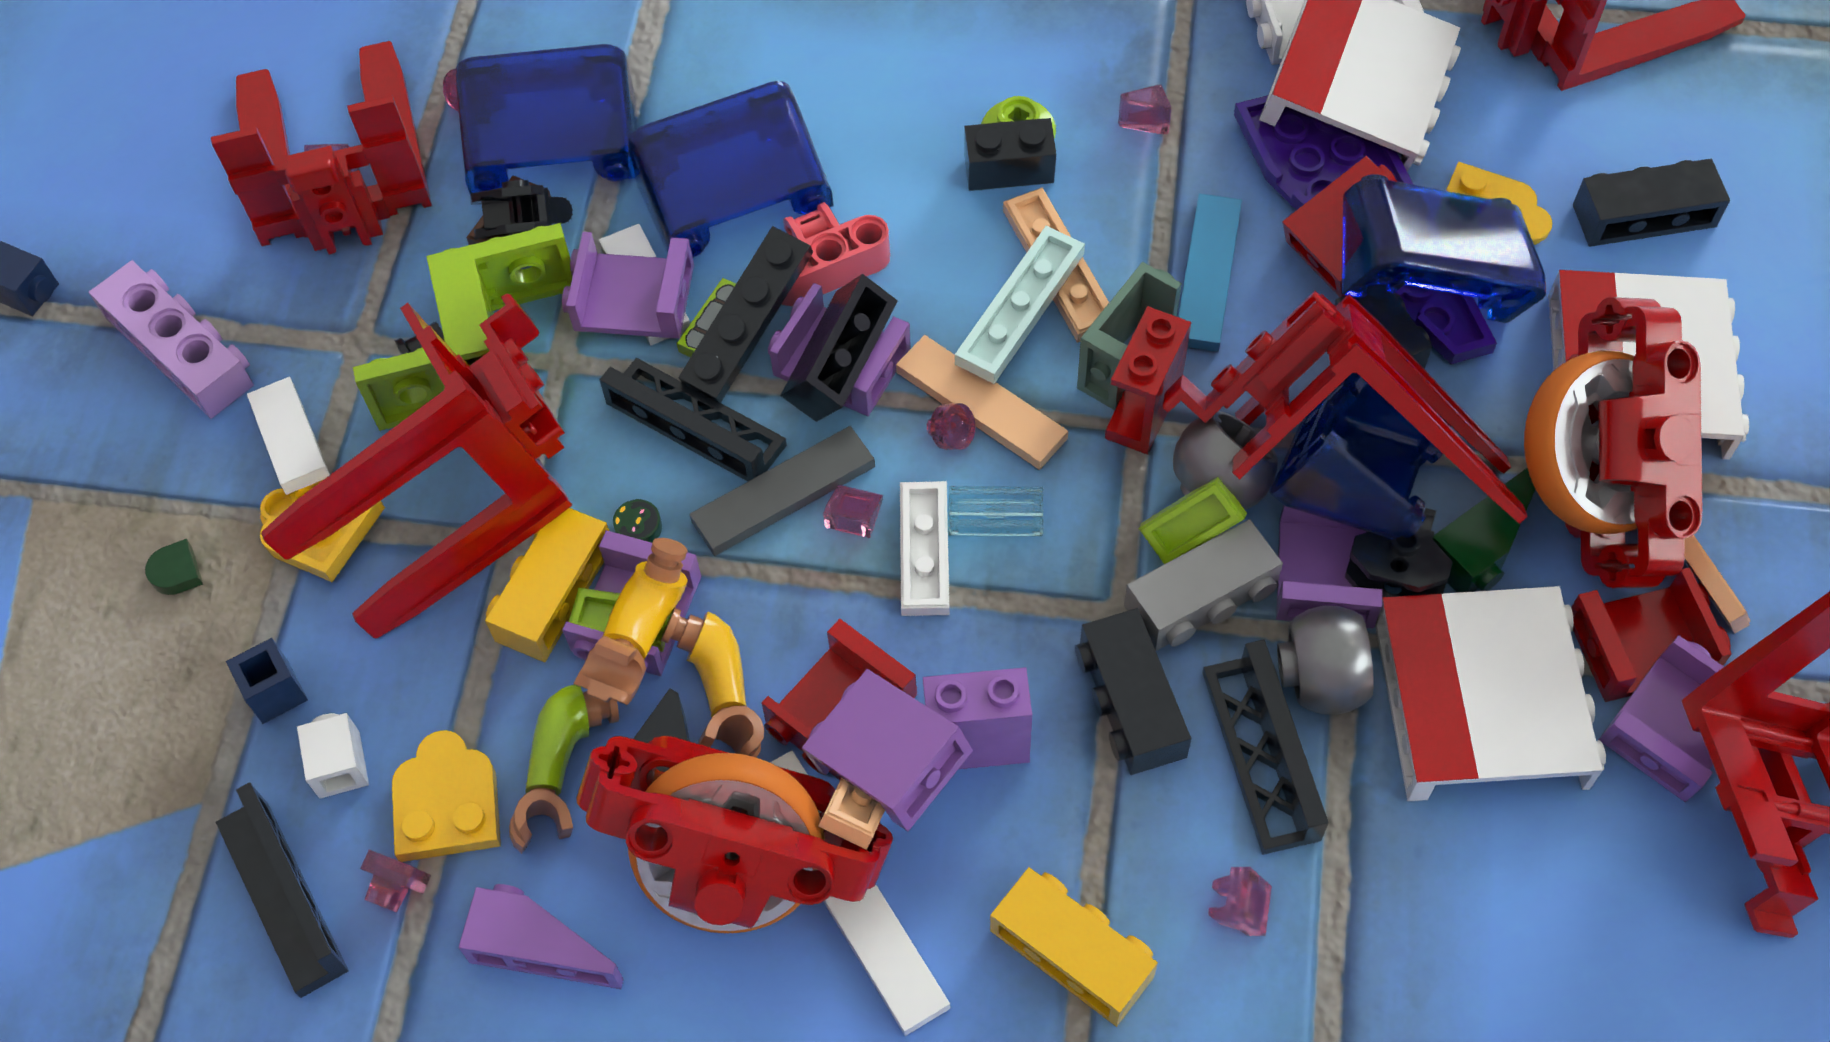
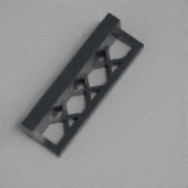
M635 358L624 373L609 367L599 379L607 405L746 481H750L768 471L787 446L785 437L638 358ZM641 375L654 382L657 392L636 381ZM685 399L691 402L694 412L674 400ZM722 419L728 422L731 432L715 424L712 420ZM759 439L769 446L763 453L762 448L749 441Z
M1265 639L1246 643L1241 659L1203 667L1202 674L1262 855L1321 841L1329 822ZM1243 673L1248 687L1243 700L1240 702L1223 693L1218 681L1219 678ZM1251 699L1255 709L1247 706ZM1228 708L1235 711L1232 718L1230 717ZM1241 715L1261 725L1264 735L1257 747L1237 737L1234 727ZM1266 743L1270 754L1262 751ZM1243 753L1251 756L1247 764L1245 762ZM1256 760L1275 769L1279 781L1272 793L1252 783L1249 772ZM1281 790L1284 792L1286 801L1278 797ZM1258 798L1266 802L1263 810H1261ZM1274 806L1292 816L1297 832L1271 838L1265 822L1271 807Z
M249 782L236 789L244 807L216 821V824L293 990L302 998L347 973L349 970L269 804Z

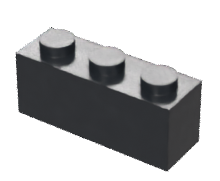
M1711 158L1698 161L1684 160L1676 164L1652 168L1645 166L1632 171L1612 174L1598 173L1591 177L1583 178L1573 202V208L1587 243L1591 247L1715 228L1721 220L1730 202V198Z
M864 274L838 289L780 396L816 422L841 409L898 300Z
M1135 608L1082 624L1080 644L1075 645L1077 661L1083 673H1091L1096 686L1092 688L1093 701L1099 716L1107 715L1113 729V731L1109 732V741L1117 761L1125 760L1130 775H1134L1187 758L1192 738L1139 609Z

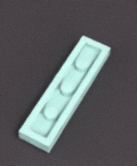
M1045 226L955 353V365L995 384L1083 257L1085 243Z

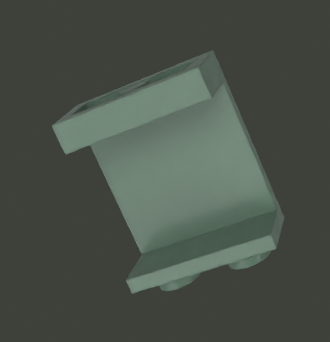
M1144 262L1138 266L1081 337L1077 389L1113 410L1116 409L1125 390L1111 385V378L1127 348L1124 342L1138 326L1147 306L1177 317L1182 283L1175 280L1168 272L1155 269Z

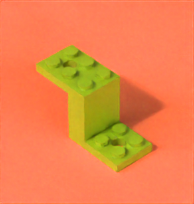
M561 223L539 226L529 231L505 237H494L484 242L460 248H450L443 252L426 256L445 343L456 355L459 354L469 366L489 352L484 343L487 337L479 324L493 315V311L505 306L501 299L504 294H510L518 304H523L563 294L564 287L571 286L573 277L570 268L571 257ZM526 266H532V267H530V268L521 269V268L526 267ZM422 347L414 352L390 358H378L369 363L353 367L355 382L379 431L397 426L445 388Z

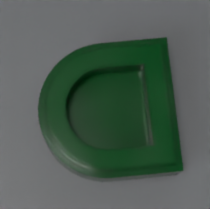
M187 539L158 549L149 557L146 563L145 574L147 579L162 594L175 595L203 585L192 546Z

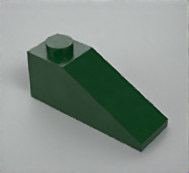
M1528 468L1505 483L1506 487L1524 505L1526 511L1535 492ZM1489 496L1433 536V541L1453 562L1447 583L1457 593L1475 592L1477 589L1488 591L1500 581L1504 575L1501 568L1521 525Z

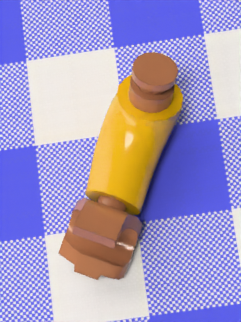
M669 538L654 539L651 546L652 554L648 556L647 561L637 564L635 572L622 589L610 613L603 636L589 651L585 664L573 683L588 689V695L607 703L613 699L625 705H628L634 698L646 671L644 659L665 621L680 601L688 581L686 575L681 572L683 567L681 561L685 560L688 550L682 543Z
M674 608L660 641L668 643L670 638L678 641L677 647L689 652L687 661L694 664L701 677L708 699L711 720L697 744L711 747L715 739L721 740L731 746L735 754H744L757 758L761 750V742L764 738V726L755 711L746 705L740 650L731 627L713 613L706 612L703 619L690 614L688 619L680 616L681 610Z

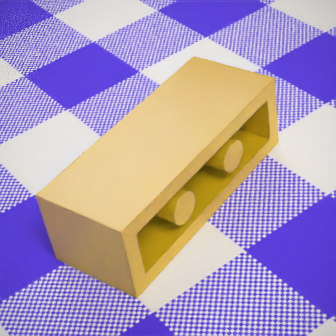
M568 508L534 534L533 542L526 554L520 555L515 560L511 568L510 580L501 595L497 594L488 605L485 622L495 642L544 663L547 661L563 633L565 623L569 622L578 587L589 589L604 563L599 545L605 531H609L606 522Z
M1028 867L991 913L990 931L1117 1027L1155 976L1158 962L1152 958L1153 952L1138 938L1132 935H1128L1125 938L1109 926L1110 920L1098 908L1087 903L1081 906L1066 895L1068 893L1067 888L1056 877L1046 872L1039 875Z

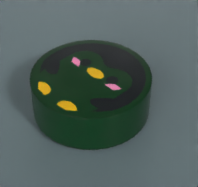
M635 499L625 502L616 510L613 517L614 530L618 534L653 543V540L658 538L662 531V521L658 509L646 500Z

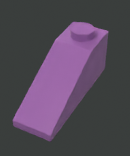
M496 884L493 890L476 887L458 947L469 963L616 989L622 988L624 979L614 962L528 896L524 895V891L505 884Z

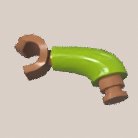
M575 684L560 689L547 699L538 715L533 735L525 789L526 794L518 801L509 825V837L513 846L520 853H523L531 842L532 833L528 828L527 820L533 816L546 815L552 818L556 824L559 839L571 836L573 830L571 815L566 803L558 797L562 790L569 759L575 744L580 739L589 736L590 727L602 725V719L608 718L609 723L619 721L617 701L611 699L607 703L587 694V691L582 692L581 687Z

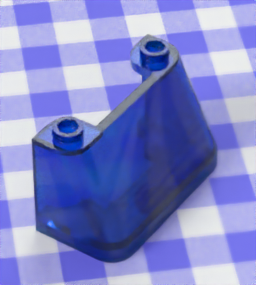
M599 44L471 57L458 63L456 67V93L465 182L469 194L502 188V182L508 181V169L592 161L596 173L610 181L640 178L636 97L627 56L619 47Z
M783 81L769 82L651 122L635 130L628 140V148L637 187L667 253L671 238L689 239L692 257H696L704 251L710 241L709 227L789 200L794 212L798 214L813 212L817 210V205L823 202L829 207L834 206L832 190L798 102L790 86Z
M1378 174L1362 177L1359 182L1352 185L1343 194L1342 294L1363 298L1367 295L1368 286L1386 284V292L1395 293L1404 285L1478 297V308L1487 309V320L1509 323L1546 296V275L1521 209L1517 205L1512 204L1510 200L1505 198L1486 199L1396 182Z
M1352 373L1300 422L1272 485L1270 494L1284 506L1392 540L1399 538L1401 535L1409 538L1418 531L1426 519V515L1423 513L1425 501L1417 495L1410 497L1419 468L1426 461L1431 464L1435 463L1443 453L1360 375Z

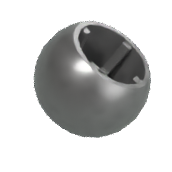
M1218 411L1206 423L1198 418L1183 431L1175 446L1173 470L1181 482L1180 489L1184 495L1219 477L1227 489L1237 498L1242 507L1247 510L1258 504L1273 485L1278 469L1277 454L1272 448L1239 480L1232 473L1233 457L1258 432L1240 419L1228 413Z
M1320 606L1306 610L1289 623L1288 642L1277 643L1278 666L1282 687L1294 686L1299 705L1316 713L1338 715L1357 709L1373 696L1372 656L1368 632L1362 615L1340 606Z

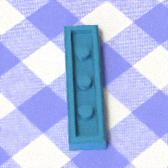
M1201 193L1198 195L1178 315L1179 318L1192 322L1188 348L1219 352L1242 199Z

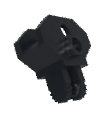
M528 180L502 182V188L470 194L471 205L482 204L484 228L474 230L475 240L505 237L529 231L539 226L563 224L569 222L573 215L570 200L563 197H549L548 188H544L543 185H529Z
M1396 500L1390 520L1386 519L1384 527L1355 536L1345 573V578L1353 587L1382 589V597L1443 594L1453 562L1433 541L1434 531H1431L1436 510L1425 508L1424 513L1420 516L1418 527L1403 523L1407 512L1405 508L1406 502ZM1388 584L1391 587L1401 588V592L1391 594L1385 590L1384 586Z

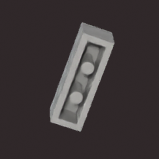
M1249 519L1127 584L1124 607L1127 611L1135 608L1139 609L1155 651L1168 644L1175 647L1189 640L1196 632V629L1210 621L1213 624L1225 621L1243 603L1251 599L1253 602H1259L1271 595L1278 586L1277 583L1283 562Z

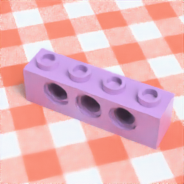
M131 260L88 293L103 316L212 419L254 386L245 370L250 366L248 360L233 344L226 348L220 343L223 339L209 321L203 319L201 322H198L193 317L196 315L194 310L181 295L176 294L172 298L167 293L169 291L168 286L154 270L150 269L148 272H144Z

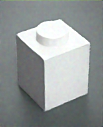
M335 713L323 714L313 719L311 723L297 726L305 780L319 799L369 785L360 732L347 713L340 715Z

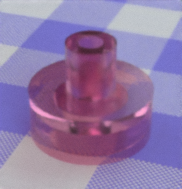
M949 403L938 406L927 422L928 434L932 436L935 444L944 450L965 449L971 444L975 435L974 415L970 408L962 403Z

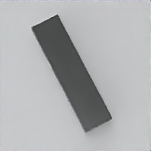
M848 426L689 514L690 519L712 554L716 556L875 467V459L853 428Z

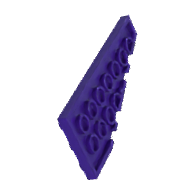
M1268 95L1235 104L1234 116L1265 180L1295 210H1298L1365 156L1377 167L1381 164L1385 165L1395 176L1398 182L1397 186L1407 196L1412 193L1423 203L1396 151L1286 106L1275 126L1260 121L1259 119ZM1428 211L1426 215V236L1419 240L1409 231L1358 271L1370 284L1383 279L1393 293L1395 292L1401 296L1405 303L1406 311L1417 326L1425 329L1429 335L1431 345L1451 365L1494 352L1497 342Z

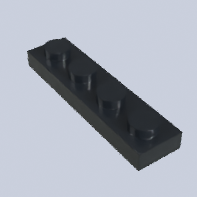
M774 226L771 227L678 378L681 382L720 403L722 402L813 254L809 244Z

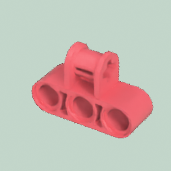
M825 202L818 204L817 210L796 219L791 216L784 218L783 223L786 233L809 244L813 254L782 305L793 306L800 296L805 297L813 283L822 286V294L824 295L845 286L861 274L867 277L884 269L890 261L889 229L887 223L876 215H864L839 225Z

